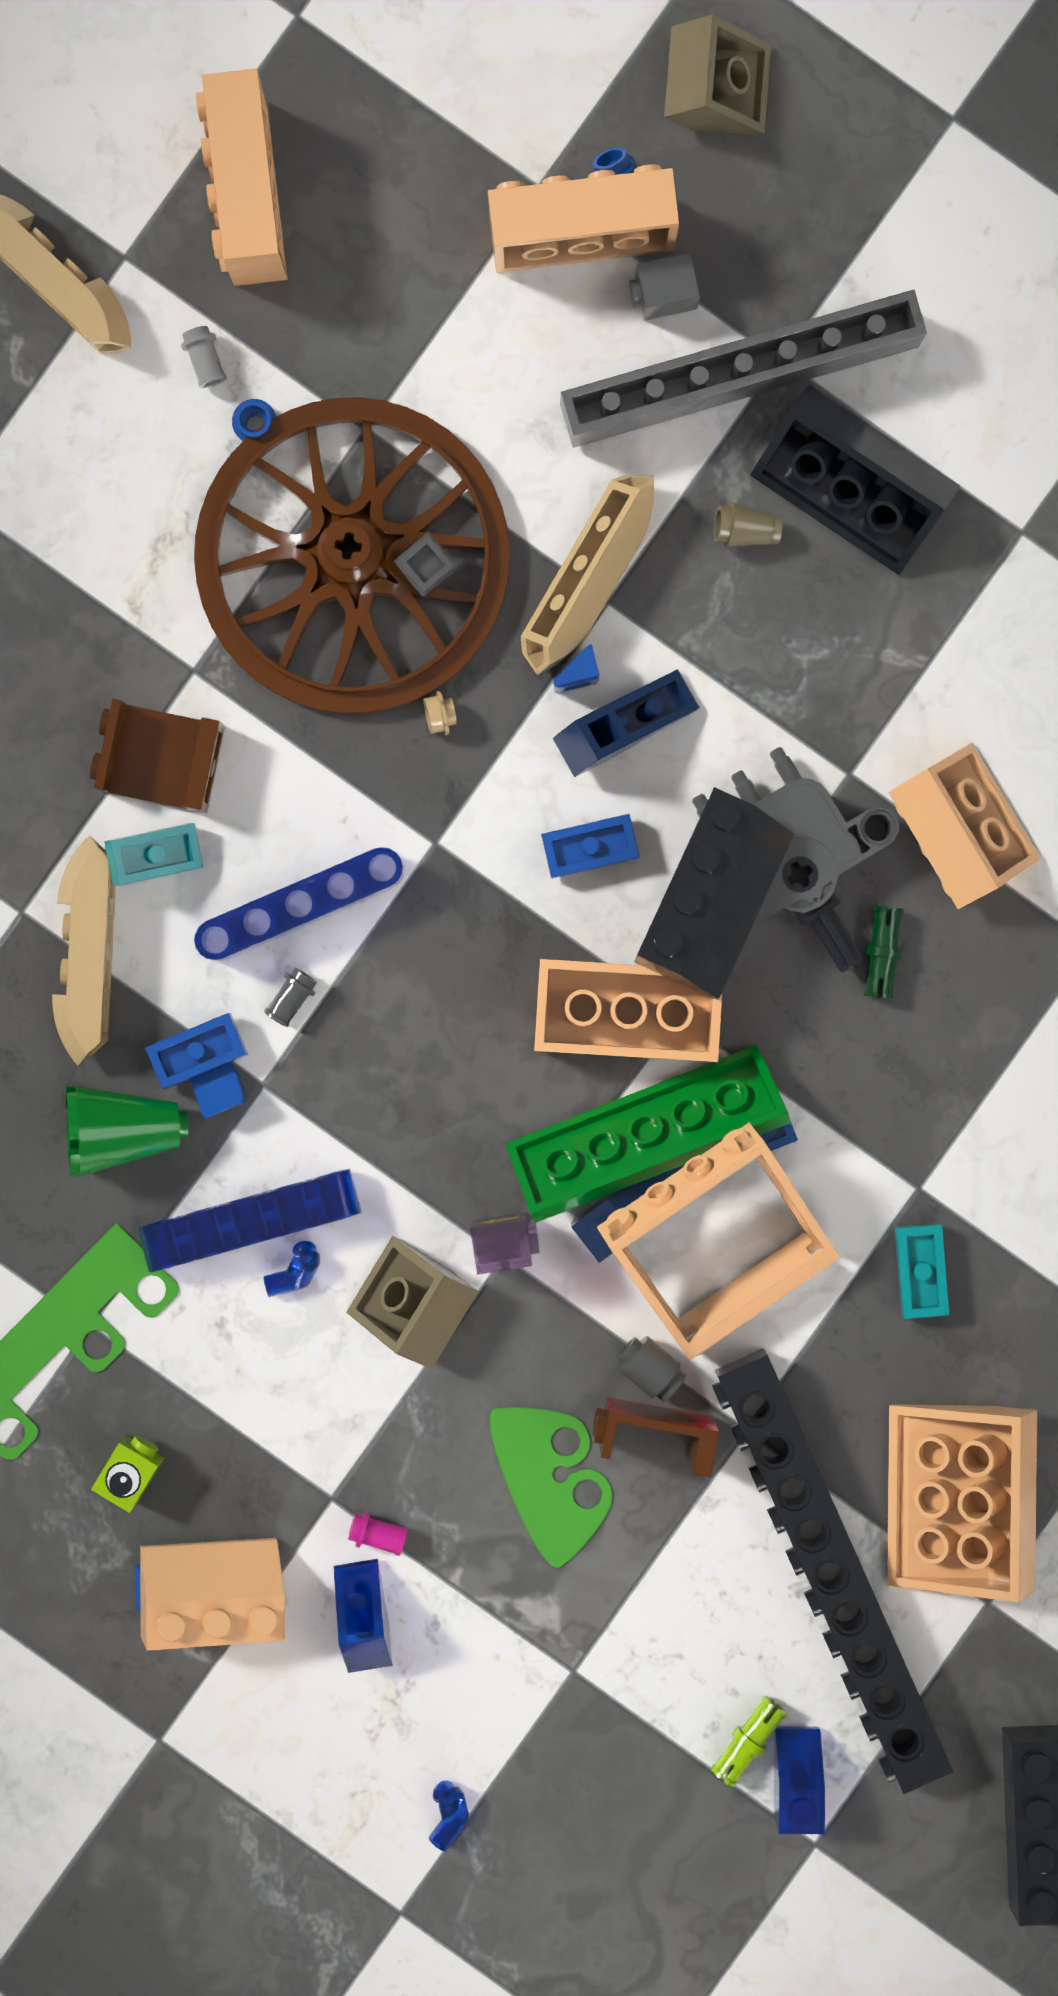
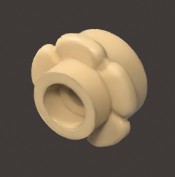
M437 691L436 696L423 699L425 716L430 734L444 732L446 736L449 735V726L457 724L456 713L452 698L443 699L442 693Z

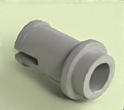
M199 326L182 334L184 342L181 344L182 350L189 353L198 379L199 388H209L227 380L213 343L217 339L215 333H210L208 326Z

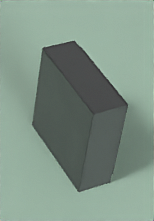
M429 532L393 561L394 565L422 598L458 569V566Z

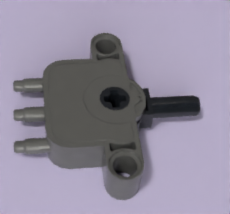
M778 747L770 752V756L774 761V767L785 783L783 787L762 799L744 771L740 770L731 776V780L736 786L735 790L742 800L757 806L794 833L752 927L780 910L786 913H795L802 925L809 922L812 924L839 971L842 973L847 972L858 966L863 961V956L834 910V907L840 904L833 892L837 885V877L890 845L898 835L899 823L892 811L884 807L871 808L846 822L828 791L820 783L812 779H803L790 756L786 755L782 747ZM700 794L692 799L699 818L708 801L705 794ZM869 817H877L885 823L886 835L881 841H874L866 835L864 829ZM791 864L797 869L802 867L807 869L808 875L803 878L806 886L802 887L799 882L792 885L789 883L787 877L792 874Z

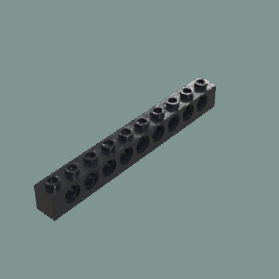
M763 1348L716 1369L715 1373L719 1382L711 1386L722 1410L731 1407L738 1423L730 1426L740 1451L742 1452L749 1448L756 1462V1465L748 1469L759 1493L768 1490L775 1506L767 1509L777 1534L785 1531L788 1534L793 1547L785 1550L796 1576L805 1573L811 1589L804 1591L805 1597L814 1617L822 1614L825 1617L830 1630L823 1632L822 1635L833 1659L842 1655L848 1671L840 1675L851 1700L859 1697L862 1700L866 1713L860 1715L859 1718L870 1742L879 1738L885 1754L877 1758L888 1783L897 1780L903 1794H906L953 1773V1769L768 1354ZM753 1395H760L767 1399L766 1409L758 1416H749L743 1412L744 1402ZM770 1437H780L785 1440L783 1452L776 1457H767L762 1454V1445ZM796 1478L803 1481V1490L797 1497L785 1498L780 1494L781 1486L786 1480ZM816 1520L822 1523L821 1532L817 1537L803 1539L799 1536V1529L806 1521ZM824 1563H838L840 1571L834 1579L826 1581L817 1577L818 1570ZM851 1603L859 1607L854 1619L847 1622L836 1619V1613L842 1605ZM865 1645L876 1647V1655L871 1661L861 1663L854 1659L860 1647ZM891 1687L895 1689V1694L891 1701L884 1704L873 1701L874 1694L880 1688ZM898 1730H912L913 1736L908 1743L903 1745L892 1743V1737Z

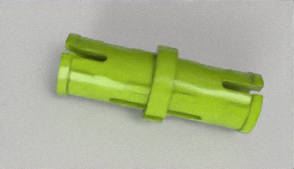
M766 1695L762 1698L761 1703L744 1726H737L732 1734L734 1737L733 1741L711 1767V1771L719 1779L726 1772L724 1783L731 1787L736 1785V1781L755 1756L760 1757L766 1750L764 1743L782 1719L788 1715L786 1710L779 1704L773 1709L774 1700Z

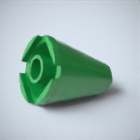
M77 1085L65 1086V1109H68L66 1135L70 1177L86 1175L180 1147V1138H188L187 1111H179L177 1102Z

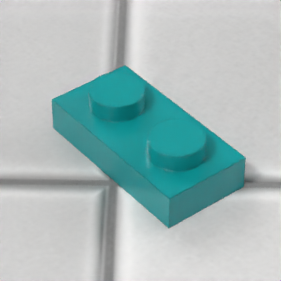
M186 823L104 841L113 886H121L203 868L195 823Z
M942 1224L894 1227L901 1316L904 1319L949 1315Z

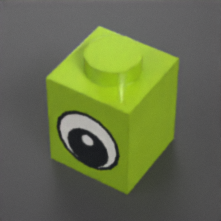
M126 1435L118 1443L91 1490L130 1513L139 1502L165 1458L157 1453L158 1447L148 1439L135 1435L134 1438Z

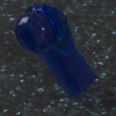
M304 1240L296 1243L292 1249L294 1256L287 1270L263 1276L268 1297L300 1290L311 1283L320 1266V1254L317 1252L316 1245L313 1242Z
M449 1780L439 1782L433 1789L432 1797L435 1802L439 1803L438 1807L442 1819L428 1837L429 1841L436 1848L444 1852L450 1847L469 1817L464 1792L460 1787H455Z

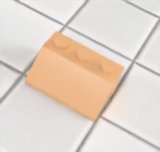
M973 743L888 792L895 803L897 812L905 819L918 841L922 854L928 858L941 880L944 891L952 898L957 909L996 890L1041 859Z
M261 1538L140 1546L141 1639L146 1650L285 1641V1593L277 1539Z

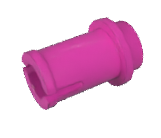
M365 1511L364 1515L355 1513L349 1530L348 1540L355 1542V1547L357 1548L364 1544L400 1556L408 1527H401L370 1518V1512Z

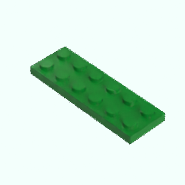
M755 1045L721 1058L718 1062H711L507 1142L505 1145L534 1223H537L685 1165L691 1158L702 1155L717 1145L729 1132L740 1129L747 1123H750L756 1132L761 1135L790 1124L791 1120L758 1046Z

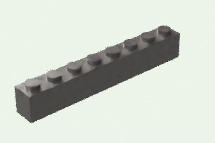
M915 289L561 391L560 406L572 447L575 448L916 349L921 345L927 331Z

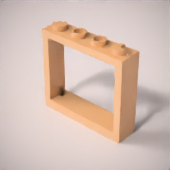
M747 1123L740 1129L729 1132L717 1145L702 1155L688 1160L682 1169L663 1182L653 1184L644 1195L625 1208L614 1211L606 1221L597 1226L610 1250L690 1361L840 1258L780 1164L750 1123ZM756 1158L804 1232L678 1318L627 1246ZM818 1247H821L819 1250H817V1251L814 1252L813 1254H810L812 1251H814V1250L817 1249ZM696 1331L698 1332V1333H696L695 1335H693L691 1338H689V1339L687 1340V1337H688V1336H690L691 1334H693V1333L696 1332Z

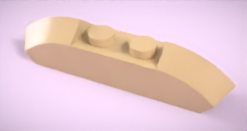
M0 194V260L100 354L119 353L132 347L130 329L124 310L116 295L105 281L100 277L83 284L88 277L68 258L62 264L51 253L55 246L36 227L30 233L28 232L35 215L18 202Z
M624 475L611 480L521 635L522 653L537 675L559 664L581 643L604 609L623 573L628 568L631 559L645 536L651 519L654 503L653 475Z
M90 835L81 843L68 862L61 879L57 904L71 905L70 914H64L62 924L63 940L69 941L68 959L63 958L60 966V983L62 986H67L66 995L52 994L53 1014L60 1039L68 1054L77 1065H80L100 1050L108 1042L116 886H113L106 850Z

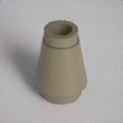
M730 502L728 506L719 505L714 519L713 538L715 542L724 543L725 548L779 544L783 527L782 518Z

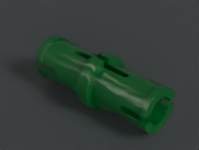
M874 906L871 946H866V955L870 956L864 996L877 997L879 979H882L880 998L893 999L896 959H901L902 950L898 949V941L904 909L890 908L889 925L886 926L887 907Z

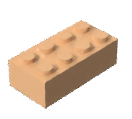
M255 68L202 75L204 92L196 93V104L199 120L203 122L206 138H201L204 165L209 169L211 183L214 182V184H207L206 189L210 213H214L216 227H219L218 230H212L215 258L219 259L221 272H229L234 286L288 280L268 105L258 70Z
M650 164L634 169V173L615 175V172L612 170H600L589 174L588 178L570 180L567 176L559 175L544 179L542 184L524 186V183L520 181H508L497 185L494 190H488L489 218L496 273L674 252L679 218L673 168L661 169L659 165Z
M540 959L534 1051L718 1062L722 994L719 1000L713 999L641 965Z

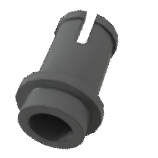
M296 967L291 974L285 973L284 977L287 980L269 1006L264 1010V1013L271 1019L287 1028L309 995L314 996L316 993L313 988L316 986L317 981Z

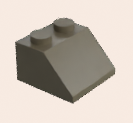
M713 14L671 26L664 117L694 131L755 136L765 134L772 44Z
M392 1236L346 1313L395 1354L432 1369L479 1291L450 1269L399 1238Z

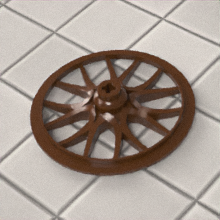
M362 397L332 398L296 407L273 418L269 432L258 439L246 438L221 466L207 491L199 514L194 548L196 583L203 609L211 628L235 662L258 683L285 699L316 710L343 714L372 713L393 709L420 699L452 679L471 661L492 630L504 601L510 563L508 527L502 504L491 479L467 446L447 428L424 414L385 400ZM337 423H362L364 477L360 496L348 506H344L331 499L321 463L317 427ZM265 424L257 430H255L254 432L260 431L265 426ZM371 424L398 430L421 442L378 486ZM308 431L314 493L262 458L282 442L299 433ZM430 449H433L461 478V481L449 493L423 514L404 524L385 521L384 506L402 480ZM255 466L282 485L305 505L312 515V528L296 535L280 531L252 518L232 506L230 502L240 483L252 467ZM467 489L478 511L484 539L430 533L442 548L485 550L484 572L478 594L436 587L424 597L425 599L474 604L464 626L452 642L445 647L430 620L414 598L422 597L394 565L393 561L427 533L425 531ZM226 513L278 547L220 565V537ZM352 536L356 545L362 548L360 552H353L351 559L346 560L342 551L336 549L337 544H345L347 537ZM295 562L306 569L302 586L290 595L261 610L236 619L234 618L225 596L221 580L222 576L267 565ZM376 596L396 599L413 616L439 654L421 668L399 678L380 643L370 615ZM337 600L345 612V625L339 657L330 684L325 685L307 680L287 671L294 652L318 608ZM298 610L278 665L257 649L241 629V627L261 623ZM361 629L391 681L359 687L339 686L348 667Z

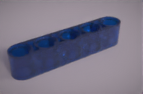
M379 847L205 921L195 932V947L199 954L206 959L223 961L233 958L393 889L404 878V862L390 848ZM383 856L392 858L396 865L393 877L387 881L376 880L371 871L374 861ZM341 874L349 875L354 882L352 894L345 899H336L330 890L332 880ZM298 892H306L312 899V909L304 917H295L289 909L291 897ZM256 910L266 911L271 921L269 929L262 935H254L248 928V918ZM221 927L228 934V945L222 952L214 953L207 946V935L214 928Z
M345 1169L139 1227L137 1231L149 1272H155L345 1219L362 1213L351 1170Z

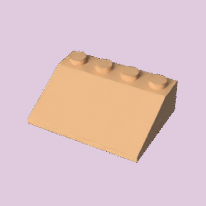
M889 1405L887 1586L1011 1602H1020L1035 1592L1037 1410L1000 1406Z

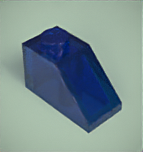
M378 1559L333 1566L338 1643L347 1672L352 1673L393 1666L390 1626Z
M777 1726L774 1730V1818L779 1834H825V1780L820 1727Z

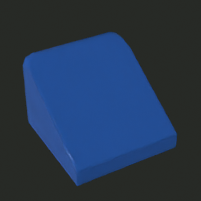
M592 644L588 645L554 679L553 686L555 692L562 693L597 684L600 675Z
M233 1061L190 1079L204 1119L249 1101Z

